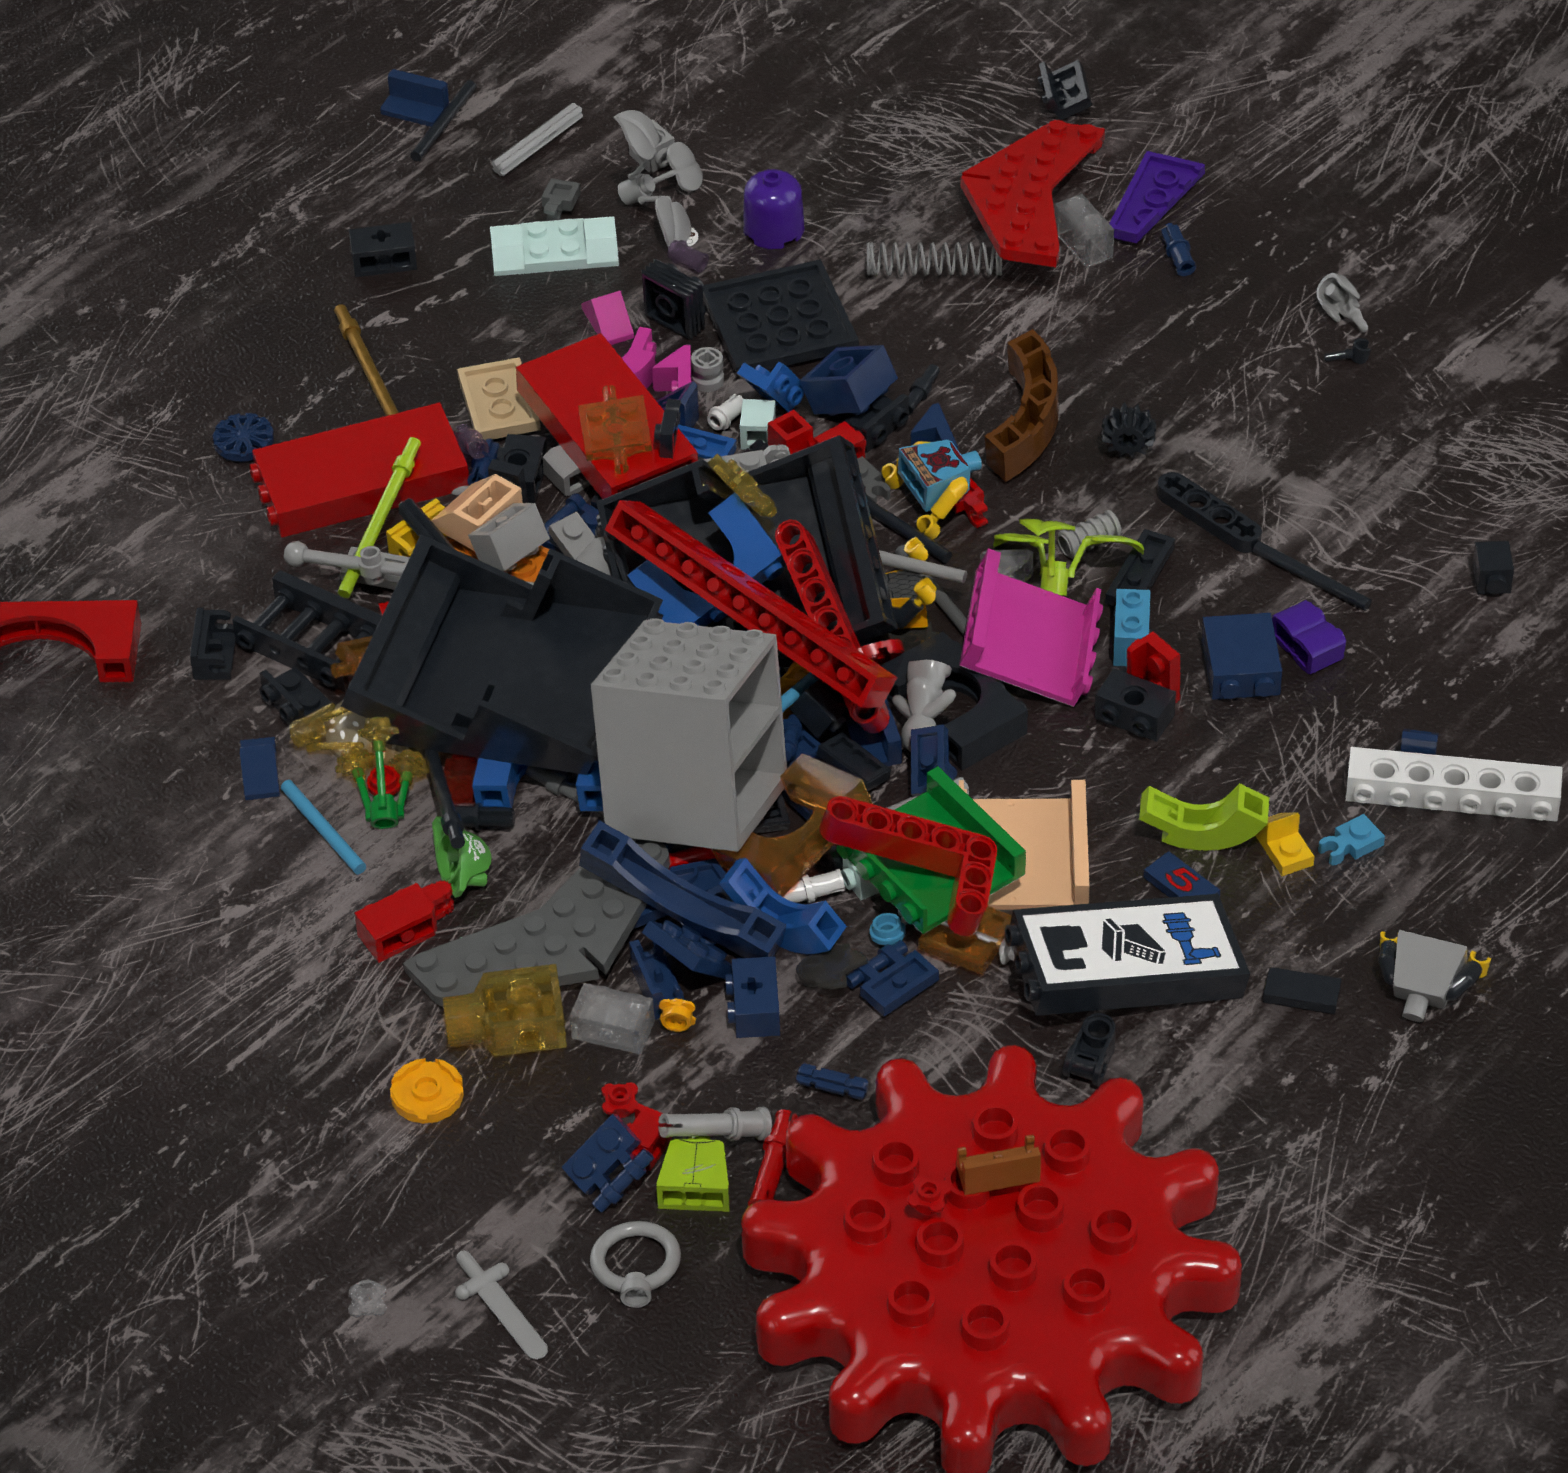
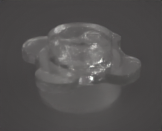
M363 1280L349 1289L348 1292L352 1298V1304L348 1310L351 1316L356 1318L372 1314L381 1316L386 1312L387 1307L383 1302V1296L386 1295L387 1290L383 1284L372 1280Z

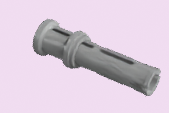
M731 1107L722 1114L663 1113L659 1118V1123L673 1124L672 1127H659V1133L663 1138L723 1135L730 1141H738L741 1137H755L759 1141H764L770 1135L772 1129L771 1115L766 1107H758L755 1111H740L736 1107Z

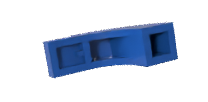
M747 858L736 860L719 883L733 902L756 907L786 924L784 939L780 947L788 951L801 954H817L830 951L847 927L826 900L813 904H798L780 896L766 883Z

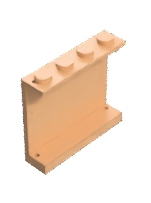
M959 780V787L967 794V789H964V780ZM1071 780V798L973 799L1026 850L1025 875L991 894L986 910H1013L1089 904L1085 780Z

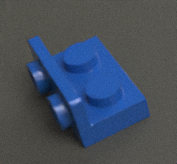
M781 362L776 364L771 373L760 365H757L754 369L746 363H743L737 372L758 394L767 400H775V405L787 412L792 411L794 406L798 405L804 396L803 388L799 382L800 379Z

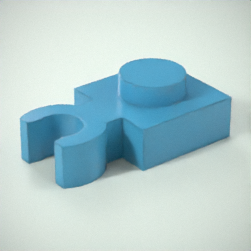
M1362 814L1336 827L1335 836L1322 838L1319 841L1318 852L1322 854L1332 850L1329 864L1331 866L1337 865L1344 860V855L1348 853L1356 860L1383 846L1385 835L1365 814Z

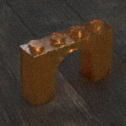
M803 753L780 778L791 801L814 811L810 819L796 831L780 837H763L752 832L738 852L711 848L717 861L726 873L736 860L747 858L766 883L782 897L834 844L825 840L819 832V826L829 800L833 797L844 796L873 804L862 779Z

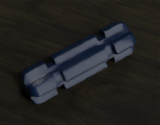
M802 1064L798 1069L796 1082L799 1085L811 1087L812 1084L815 1085L816 1089L843 1096L845 1093H848L850 1098L858 1100L866 1097L869 1087V1081L865 1078L855 1076L854 1079H851L849 1074L825 1068L817 1070L816 1066Z

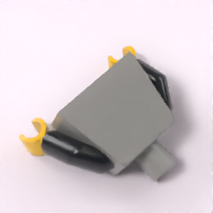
M1399 930L1398 937L1394 939L1386 938L1384 931L1380 933L1378 961L1385 982L1393 987L1395 997L1406 1000L1402 1016L1415 1022H1423L1427 1006L1442 1009L1448 1001L1459 998L1478 978L1485 977L1491 958L1487 957L1486 961H1478L1475 959L1477 952L1471 951L1468 959L1467 946Z

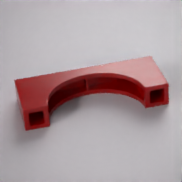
M137 600L0 602V647L19 641L35 639L65 642L85 651L95 661L100 682H134L141 631V618Z

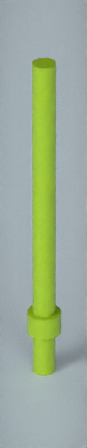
M410 437L402 454L396 457L392 466L393 474L354 556L361 557L360 551L363 548L374 546L404 479L410 476L415 466L413 460L421 445L419 439ZM347 570L337 591L341 597H350L361 574L360 570Z

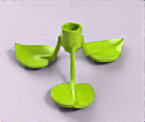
M1037 519L1019 520V524H1022L1037 536L1017 533L997 534L994 536L993 544L995 548L1000 544L1017 541L1026 542L1036 547L1039 551L1041 564L1040 588L1063 596H1067L1068 577L1074 578L1076 567L1087 546L1115 542L1132 546L1144 554L1143 545L1131 538L1115 535L1085 536L1069 569H1066L1067 562L1055 561V530L1075 531L1076 527L1058 521L1044 522ZM1049 532V540L1038 536ZM1044 543L1048 544V560H1046Z

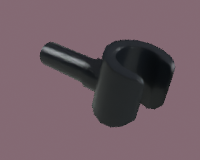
M1358 338L1354 341L1352 349L1324 354L1325 362L1351 359L1355 363L1363 364L1368 360L1371 349L1367 348L1369 341L1364 338Z

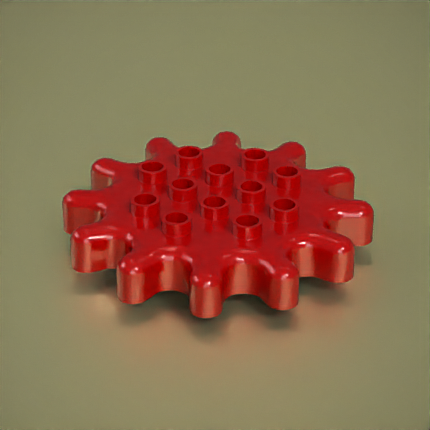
M1017 1045L1003 1046L996 1050L990 1058L984 1085L977 1091L957 1096L943 1094L935 1090L927 1081L921 1068L913 1061L904 1058L891 1059L884 1063L877 1073L876 1111L880 1122L873 1127L863 1130H848L815 1114L801 1115L789 1125L786 1131L787 1170L794 1180L812 1190L813 1193L797 1201L758 1200L748 1206L742 1216L743 1257L747 1264L761 1271L789 1274L801 1281L790 1289L767 1297L760 1304L756 1313L758 1352L766 1362L777 1366L792 1365L819 1356L833 1358L844 1366L829 1388V1426L832 1433L844 1442L862 1443L868 1441L894 1416L903 1413H918L928 1416L941 1429V1464L946 1473H986L992 1463L997 1436L1004 1429L1018 1424L1038 1425L1047 1430L1054 1438L1061 1453L1070 1462L1082 1466L1095 1465L1106 1458L1111 1446L1112 1414L1104 1397L1105 1394L1121 1386H1136L1164 1401L1179 1404L1191 1401L1198 1395L1202 1384L1203 1349L1200 1342L1191 1333L1177 1326L1170 1319L1181 1312L1188 1311L1225 1312L1238 1302L1242 1275V1262L1238 1251L1229 1243L1219 1240L1198 1239L1188 1236L1179 1230L1180 1227L1208 1216L1216 1208L1219 1183V1168L1216 1159L1208 1151L1198 1148L1185 1149L1162 1157L1144 1156L1135 1151L1132 1146L1142 1134L1144 1096L1136 1083L1123 1077L1110 1078L1105 1081L1089 1098L1081 1103L1059 1105L1047 1101L1036 1091V1061L1026 1048ZM1034 1135V1148L1039 1147L1041 1154L1040 1182L969 1195L964 1194L956 1167L957 1148L966 1147V1157L1023 1147L1025 1146V1136ZM926 1176L928 1179H933L937 1182L947 1181L950 1184L951 1192L945 1196V1208L943 1211L933 1215H925L908 1204L907 1197L913 1193L915 1188L913 1181L916 1177Z

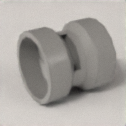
M703 347L693 352L691 356L692 381L697 384L698 390L714 392L720 389L724 383L722 353L712 347Z

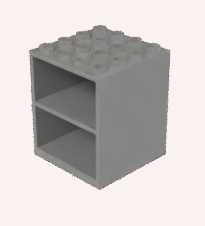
M656 618L644 620L591 684L605 824L634 839L738 852L788 784L776 634L763 633L757 629L747 631L732 630L727 626L704 627L697 626V624L692 622L681 624L668 623Z

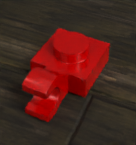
M970 478L969 491L961 497L952 510L955 513L965 510L971 524L975 528H979L988 524V520L982 514L988 511V507L984 503V491Z

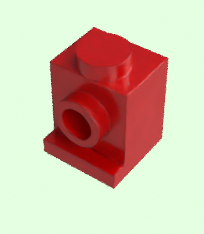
M638 1103L634 1108L635 1120L633 1123H628L627 1126L639 1138L641 1143L631 1153L636 1157L643 1148L648 1150L653 1155L654 1160L645 1169L651 1171L672 1140V1137H661L659 1127H671V1124L659 1123V1118L663 1113Z

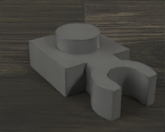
M863 456L859 457L857 460L866 497L877 503L876 495H881L884 499L889 500L890 487L882 482V474Z

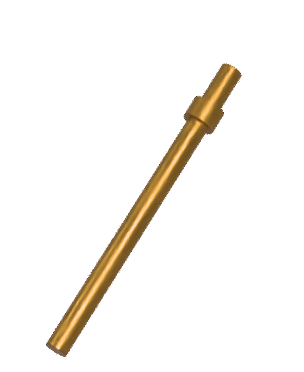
M340 304L336 306L334 312L340 322L339 329L344 339L350 342L385 415L399 413L360 336L361 329L357 321L351 318L345 305Z

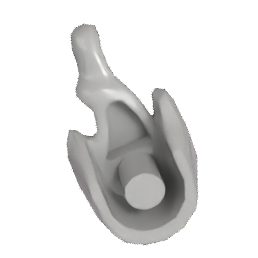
M1336 273L1326 275L1318 284L1316 290L1317 298L1322 308L1334 321L1340 322L1341 314L1354 321L1360 331L1366 332L1368 325L1363 319L1360 309H1358L1360 305L1356 299H1359L1360 296L1354 285L1343 275Z

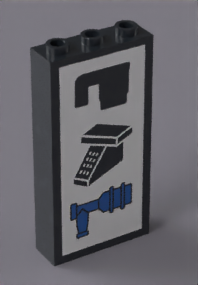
M1219 894L1013 909L1010 924L1005 927L1006 944L1008 947H1012L1015 955V970L1018 974L1022 975L1025 998L1027 1001H1031L1036 1015L1243 998L1250 977L1249 969Z

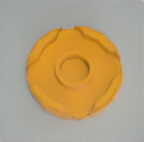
M426 1058L416 1059L403 1065L394 1074L391 1081L390 1094L392 1106L400 1116L412 1122L425 1124L441 1121L451 1116L460 1107L464 1097L462 1076L454 1066L444 1060L435 1059V1062H426Z

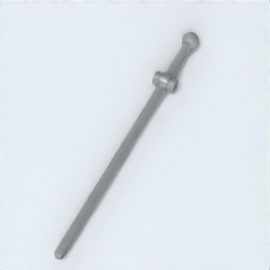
M300 541L289 543L284 551L285 561L293 567H302L308 562L360 570L366 583L371 585L382 583L385 580V574L401 576L407 565L406 563L385 561L384 555L380 553V549L376 546L363 548L360 551L361 557L311 550Z

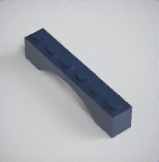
M600 820L581 847L579 866L743 958L772 957L783 942L786 924L756 907L725 900L692 885L657 862L629 836Z

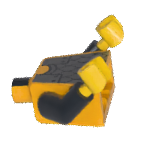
M917 537L910 539L905 544L904 551L908 554V557L926 561L928 551ZM893 568L891 572L885 573L898 629L928 627L926 605L933 603L936 597V586L929 578L921 580L919 573Z

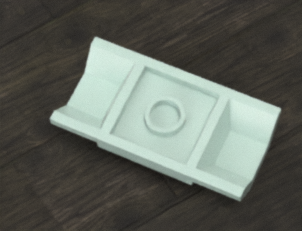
M614 216L543 222L535 221L490 227L494 276L619 266Z

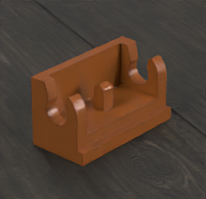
M1034 1135L1025 1136V1146L969 1157H966V1147L957 1148L956 1167L964 1194L969 1195L1040 1182L1041 1154L1039 1147L1034 1148Z

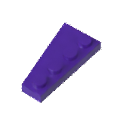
M1146 151L1107 227V237L1138 243L1205 174V164Z

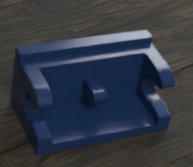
M635 940L629 942L631 969L652 1018L656 1020L662 1014V1009L659 1008L661 1000H685L684 994L678 985L666 955L663 954V948L652 941L654 947L650 951L643 952L640 941Z

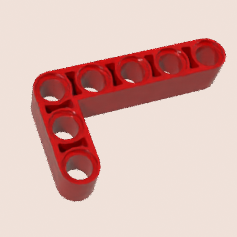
M837 796L829 800L819 826V832L825 840L955 877L947 924L954 933L960 936H971L977 932L988 906L997 856V846L991 838L849 797Z

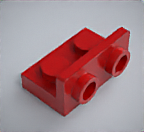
M1153 631L1142 639L1135 640L1127 648V673L1176 691L1175 703L1180 701V654Z

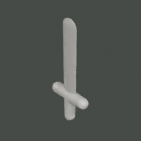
M460 1251L456 1256V1260L470 1277V1280L456 1288L455 1294L457 1298L466 1300L478 1293L526 1355L532 1359L543 1358L548 1352L547 1344L497 1283V1281L508 1275V1265L501 1262L484 1271L468 1251Z

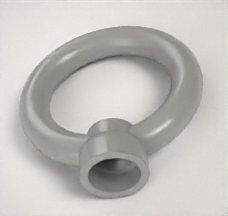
M646 1221L625 1222L608 1229L597 1239L591 1250L590 1265L595 1277L604 1286L621 1292L623 1304L638 1308L647 1305L651 1301V1290L665 1284L676 1273L681 1260V1249L675 1236L658 1224ZM644 1236L658 1241L665 1249L666 1258L663 1265L648 1276L641 1272H631L625 1277H621L611 1272L606 1266L605 1256L607 1251L613 1244L622 1239Z

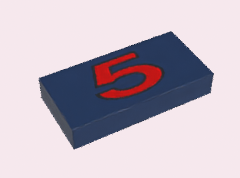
M1169 851L1144 869V878L1168 897L1219 894L1220 897V889Z

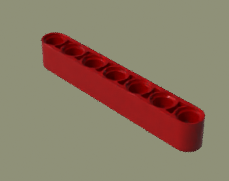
M789 519L782 522L776 529V542L807 615L826 629L832 621L838 620L836 627L831 632L863 653L814 537L796 520ZM800 534L799 540L795 544L790 545L791 539L795 535ZM813 563L808 572L802 573L803 568L807 564ZM825 591L824 597L820 601L814 602L817 594ZM842 695L851 717L865 731L878 733L886 728L890 715L885 702L882 707H874L875 713L873 716L865 720V713L871 708H861Z

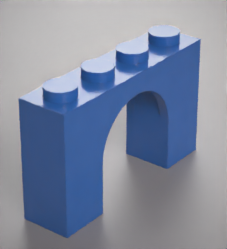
M736 492L709 512V515L732 545L734 566L761 584L767 579L771 581L782 574L786 563L780 549ZM646 560L627 575L635 587L663 599L658 612L664 615L662 618L664 622L677 624L692 622L697 624V626L706 627L712 621L718 622L727 616V614L698 594L682 589L672 576L649 560Z
M478 758L472 784L475 803H482L483 807L512 808L517 784L526 773L528 766ZM593 763L587 775L578 774L576 789L580 811H603L599 765Z

